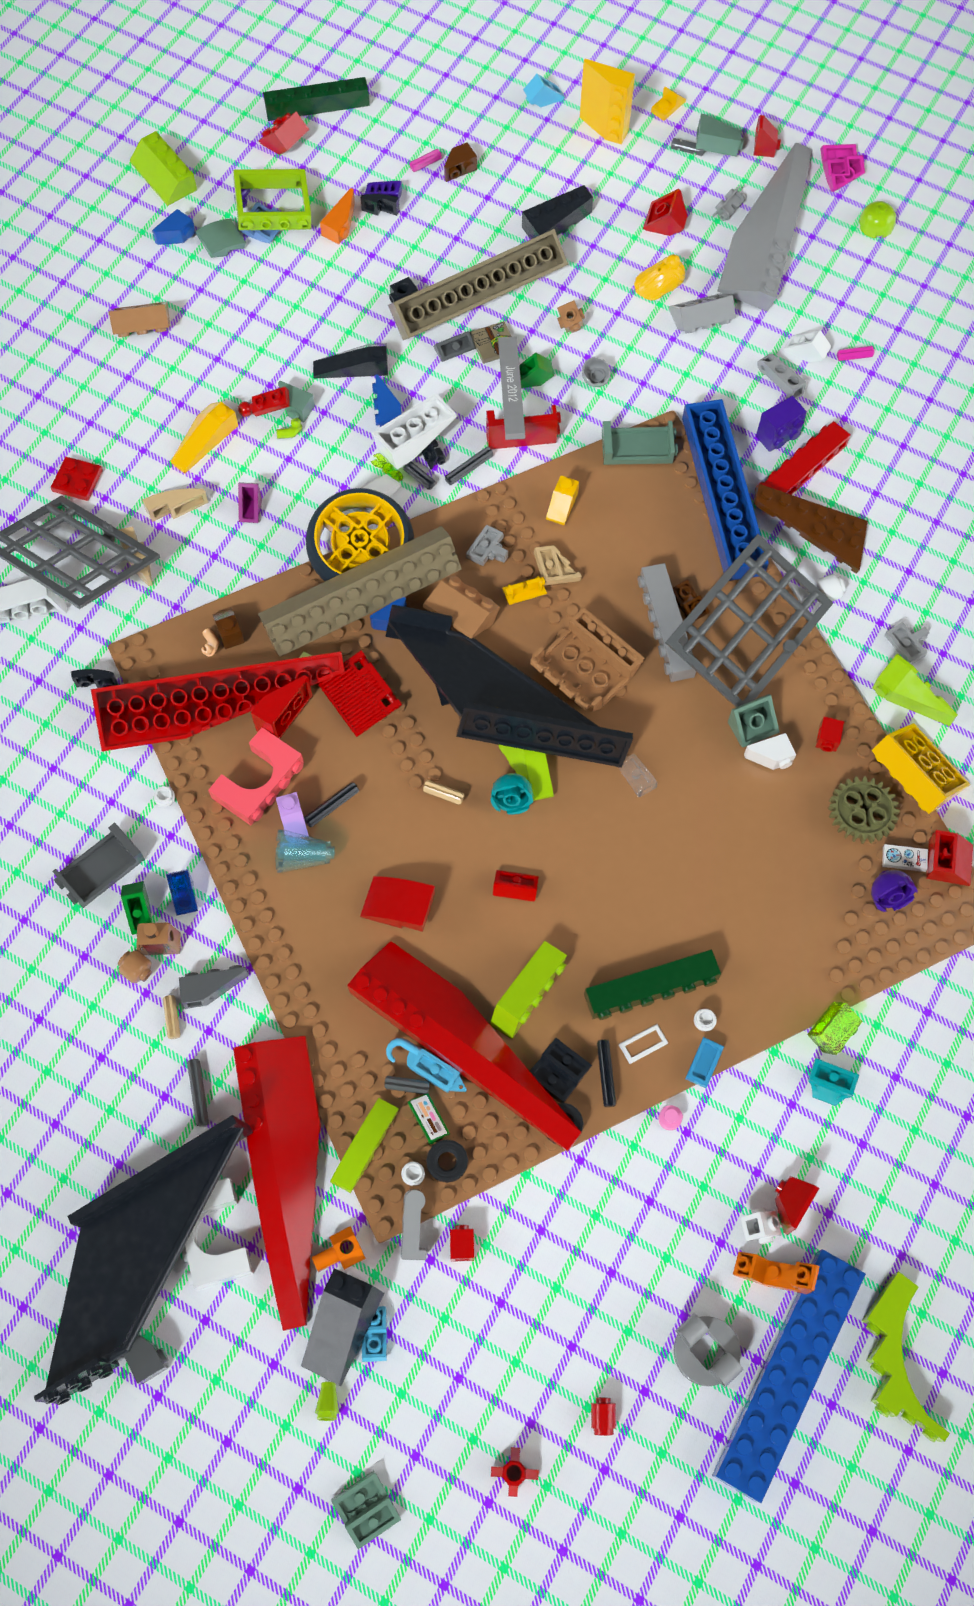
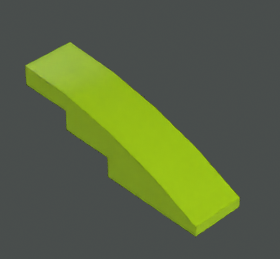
M378 1098L343 1156L330 1183L349 1193L352 1192L373 1159L375 1151L385 1137L386 1131L396 1117L399 1108Z

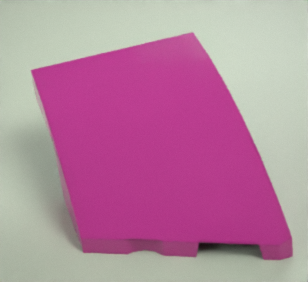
M856 144L823 145L820 148L823 169L831 192H835L865 173L863 155H857Z

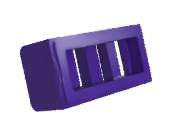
M402 181L367 183L365 194L390 195L398 197L400 201Z

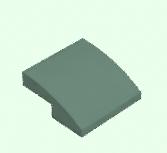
M231 219L215 221L196 230V235L211 258L227 256L229 250L245 249L246 242Z
M374 1470L331 1499L357 1549H360L401 1521V1517Z

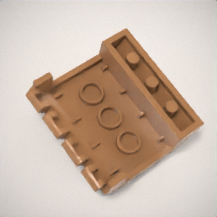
M583 607L570 619L569 629L545 651L541 646L533 654L530 664L540 673L544 672V676L555 686L560 685L559 689L569 698H575L574 702L583 710L594 712L605 706L629 683L645 658Z

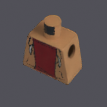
M141 923L137 925V951L143 955L180 954L181 933L170 923Z

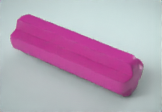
M435 149L411 161L410 168L413 172H416L440 160L442 154L439 149Z
M873 346L840 349L837 352V358L839 361L873 357L874 348Z

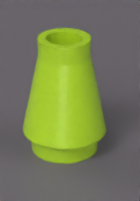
M333 1382L321 1383V1390L315 1410L317 1420L319 1421L337 1420L339 1407L336 1384Z

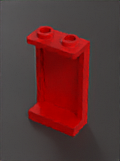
M551 405V414L525 416V439L505 440L504 419H495L494 410L486 411L488 447L490 449L556 443L557 435H560V411H556V405Z

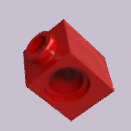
M823 717L819 725L815 747L825 752H836L841 742L844 721Z
M456 1225L455 1229H450L451 1262L474 1261V1229H469V1225Z

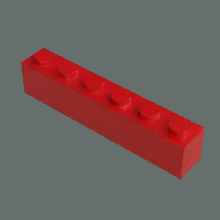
M834 421L828 426H823L816 437L812 436L806 443V446L797 449L790 460L786 459L780 469L772 471L768 479L759 484L793 495L847 446L851 434Z

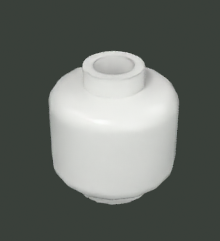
M830 574L817 580V588L832 602L843 597V592L846 589L841 576L837 577L835 574Z

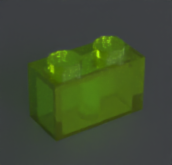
M833 1001L807 1035L823 1053L837 1055L844 1049L850 1037L858 1031V1027L863 1021L847 1003Z

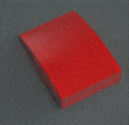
M373 876L360 917L401 929L407 927L423 932L435 895V886L400 878Z

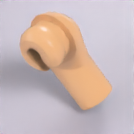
M207 628L202 633L207 640V644L204 645L205 648L202 647V653L210 657L216 654L220 642L212 629Z

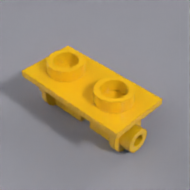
M539 576L517 584H509L507 587L502 588L509 605L547 594L544 587V577Z

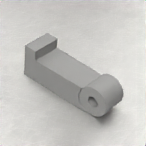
M770 353L757 362L760 372L766 375L786 394V399L791 396L798 399L804 395L806 381L774 354Z
M410 1189L404 1195L401 1240L402 1260H426V1249L419 1248L421 1209L425 1205V1196L418 1189Z

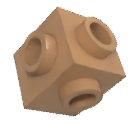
M575 300L557 307L560 315L557 320L561 329L565 328L566 333L577 332L581 329V326H584L582 321L585 319L582 308H577Z

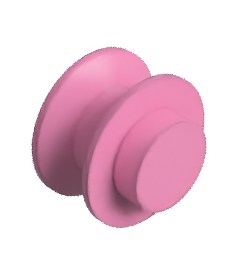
M673 1105L665 1106L658 1117L660 1125L666 1130L677 1129L683 1119L680 1109Z

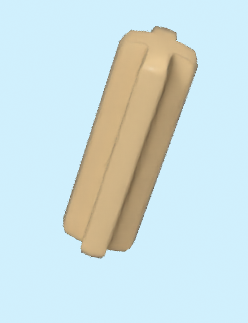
M427 780L424 784L423 791L456 804L463 802V792Z
M174 995L163 997L167 1037L169 1039H177L180 1037L176 998Z

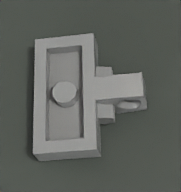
M486 525L467 551L466 558L481 566H484L488 559L493 560L494 558L505 563L508 558V550L502 548L500 544L504 538L503 532Z
M901 622L885 633V637L901 657L911 665L927 654V651L922 646L924 644L922 641L927 639L929 634L925 627L917 632L909 631L905 624Z

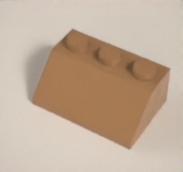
M167 302L113 308L108 311L113 335L118 334V337L130 336V332H137V335L148 334V330L155 329V332L167 331L166 328L170 327Z
M453 575L441 580L423 604V607L430 612L452 616L451 626L470 639L492 626L500 608L493 600L486 598L475 588L469 587L460 578Z

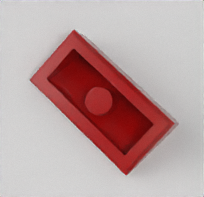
M496 870L493 895L534 902L536 900L539 876Z

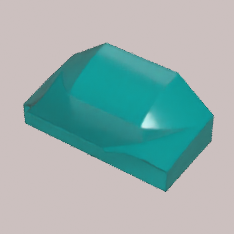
M815 1058L808 1078L812 1088V1097L837 1106L845 1098L853 1096L859 1074Z

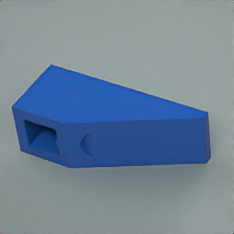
M375 375L376 383H372L373 394H377V398H373L374 410H378L379 413L375 414L376 426L380 425L381 427L402 414L401 404L379 375Z

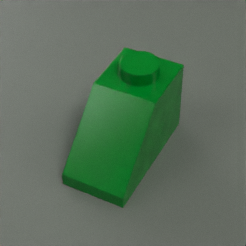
M536 352L519 365L521 388L541 386L554 376L551 360Z
M144 881L123 885L121 899L131 934L135 935L137 934L138 924L153 923L149 898Z

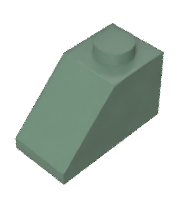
M279 381V388L286 387L289 390L290 407L285 408L287 416L291 419L298 418L304 423L315 407L313 394Z

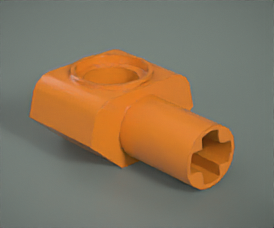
M351 1226L329 1237L333 1245L332 1247L312 1256L318 1272L339 1261L345 1270L366 1259ZM345 1242H351L354 1245L352 1252L349 1254H344L341 1251V1247Z

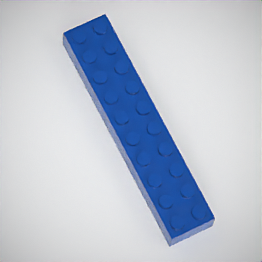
M722 399L685 404L682 420L723 573H725L757 534L761 536L724 403ZM757 547L750 557L756 561L764 551ZM768 560L762 566L765 571L769 564ZM743 563L729 581L741 579L750 567Z
M823 1249L816 1252L811 1263L820 1266L815 1289L809 1294L797 1293L712 1474L716 1479L756 1503H762L866 1275V1273Z

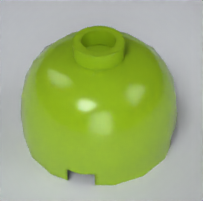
M875 201L867 205L859 218L860 230L871 238H876L877 236L885 238L889 236L894 230L896 223V213L893 207L884 201Z

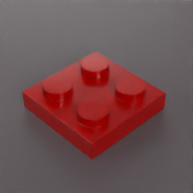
M65 456L50 488L52 492L89 501L103 469L100 465Z

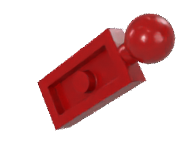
M281 387L252 396V403L247 401L241 402L238 406V412L243 417H248L252 413L257 417L290 407L289 390L286 387Z

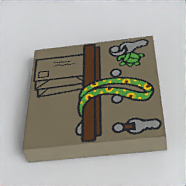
M504 321L470 331L483 364L499 359L498 337H512Z

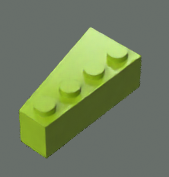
M544 941L496 1004L490 1025L513 1039L522 1024L524 1025L529 1019L533 1008L538 1007L545 991L549 992L552 988L556 975L560 976L567 965L564 962L567 955Z

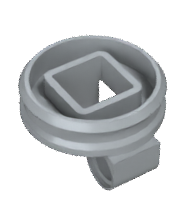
M693 1313L675 1330L677 1336L673 1349L674 1359L680 1372L689 1381L701 1386L721 1384L725 1388L743 1371L740 1365L741 1348L739 1340L733 1329L724 1321L710 1316L698 1317ZM706 1333L710 1335L724 1352L708 1370L689 1350Z

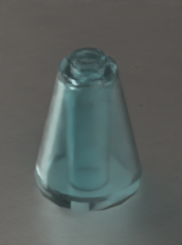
M278 829L276 841H279L275 852L277 873L329 864L330 859H334L335 847L331 846L329 841L283 829Z

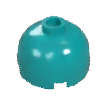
M510 773L502 775L493 783L490 798L491 804L499 812L502 809L507 811L509 815L521 814L527 811L529 805L533 803L532 786L520 774Z

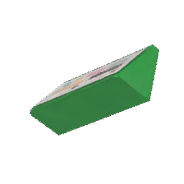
M428 1093L408 1101V1106L429 1145L450 1134Z

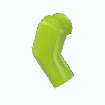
M294 418L291 420L289 428L276 429L277 439L295 437L302 430L301 420Z

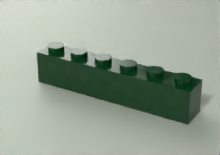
M365 77L263 92L268 121L276 120L288 112L289 114L297 112L299 116H307L370 106Z
M711 949L585 988L584 996L592 1019L599 1018V1020H604L611 1017L612 1013L618 1011L626 1013L633 1010V1007L637 1005L642 1007L649 1006L654 1003V1000L660 998L668 1000L675 997L676 993L682 991L684 994L695 991L696 987L701 985L705 987L715 985L721 976V971Z

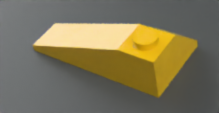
M223 402L210 403L195 418L171 459V464L184 474L188 472L238 427L235 411Z

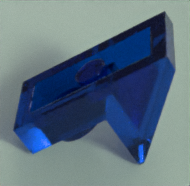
M185 869L166 874L176 916L198 911L193 889L194 883L189 870Z

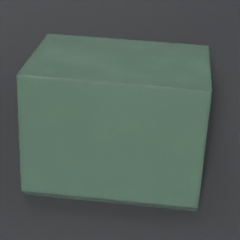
M770 694L731 710L728 724L741 747H746L780 732Z

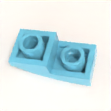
M378 1306L362 1341V1362L387 1361L386 1306Z

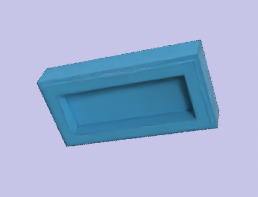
M703 1037L685 1079L706 1089L724 1046Z

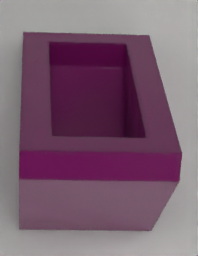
M239 482V522L259 523L262 503L259 484Z

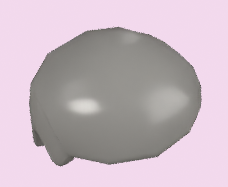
M591 357L582 366V377L589 386H604L611 377L610 367L604 359Z

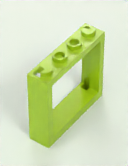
M233 169L239 230L311 229V210L305 169ZM301 188L304 211L243 212L241 189Z

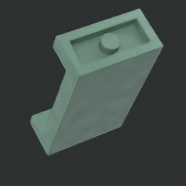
M603 421V464L673 463L674 456L678 454V445L674 444L676 428H673L672 421H668L667 427L611 428V421Z

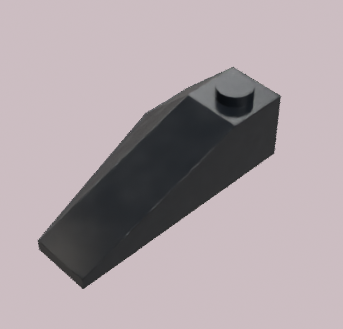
M387 343L366 344L313 361L314 379L375 375L388 376Z

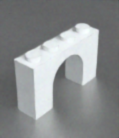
M229 1177L218 1180L185 1247L182 1249L184 1261H188L190 1271H187L189 1285H193L197 1290L254 1274L247 1248L244 1247L220 1255H209L201 1250L197 1242L198 1226L207 1214L238 1204L233 1181Z

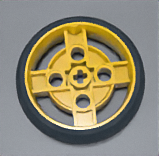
M353 488L332 495L316 509L307 528L306 550L312 567L322 580L327 581L376 558L370 555L373 551H379L380 555L388 552L390 535L387 528L392 522H394L399 531L400 546L413 540V528L407 514L395 500L376 490ZM353 508L373 509L370 513L352 512L347 515L342 513ZM371 524L378 525V528L374 530L369 529L368 527ZM344 526L350 528L346 532L340 531V529ZM324 528L331 532L330 546L333 553L327 562L320 548V538ZM358 539L359 541H361V540L363 539L364 542H363V543H362V542H358V543H357L356 540ZM345 553L352 554V557L349 559L342 558Z

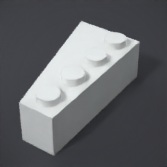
M32 578L0 587V624L8 623L12 618L28 620L31 615L40 614L41 617H47L49 613L57 611L59 615L67 614L66 600Z

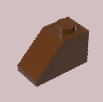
M232 608L212 614L225 649L244 643L241 629Z

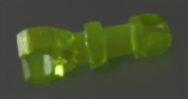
M377 453L373 455L377 458L371 461L373 466L383 469L382 471L385 474H389L398 482L403 480V474L399 470H395L390 462L387 463L382 454Z

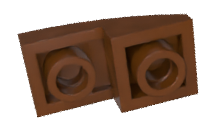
M688 579L673 587L677 604L685 615L688 616L702 600L701 595L697 596ZM708 607L704 609L696 620L710 613Z

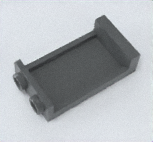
M115 822L108 827L110 833L60 872L57 869L52 871L56 876L54 879L55 883L61 890L66 888L69 891L66 896L74 905L79 903L84 908L145 860L140 850Z

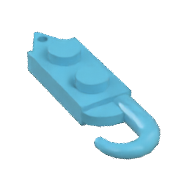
M395 1038L387 1045L386 1055L391 1062L396 1061L392 1056L393 1048L401 1046L409 1051L407 1066L412 1071L446 1093H449V1091H467L459 1071L423 1048L421 1049L404 1038Z

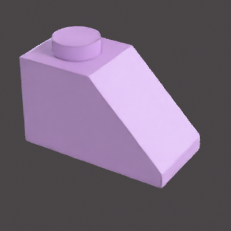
M297 792L276 797L288 844L293 845L310 840Z

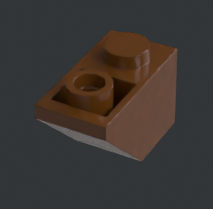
M468 142L451 149L444 166L446 182L477 170V155Z

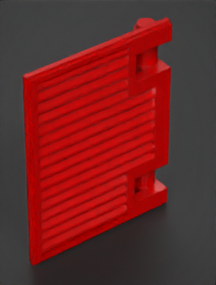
M362 650L343 662L345 672L317 683L356 737L402 706L401 702L395 697L392 690L371 662H369ZM358 661L363 666V668L360 670H358L354 665ZM384 698H387L390 702V705L387 707L382 702Z

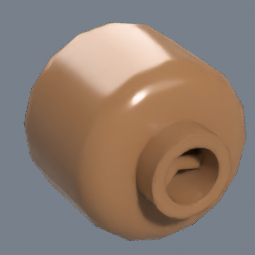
M137 950L127 951L118 961L119 973L133 984L140 981L145 982L152 973L150 970L151 961Z

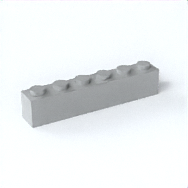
M663 563L642 567L640 576H638V585L640 588H643V601L649 608L648 618L654 624V638L660 644L658 651L660 657H663L665 661L664 672L666 675H669L671 682L694 678L696 671L665 643L683 622L666 565ZM685 632L677 641L683 647L689 641L687 633Z

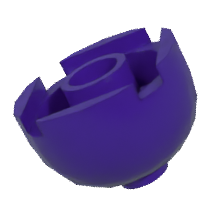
M899 870L881 872L871 887L872 899L877 909L883 912H887L886 908H893L895 911L907 906L915 899L913 894L918 892L910 876Z

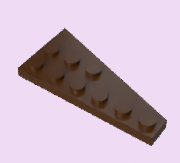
M761 484L756 487L753 501L755 506L771 517H777L785 522L784 525L789 529L791 527L800 533L799 536L823 552H829L835 556L836 561L842 564L844 562L850 566L851 571L857 574L860 571L868 524L867 520Z

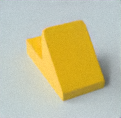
M664 87L663 97L651 107V113L665 121L686 102V99L673 90Z

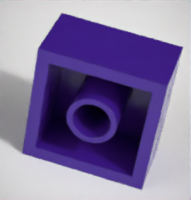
M794 396L787 398L761 414L756 437L769 452L774 449H780L786 442L795 440L800 436L807 411Z

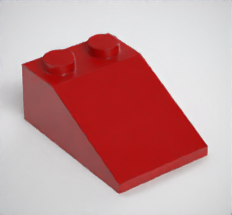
M306 675L263 696L259 702L253 705L251 715L257 732L264 728L280 739L312 697L309 678Z

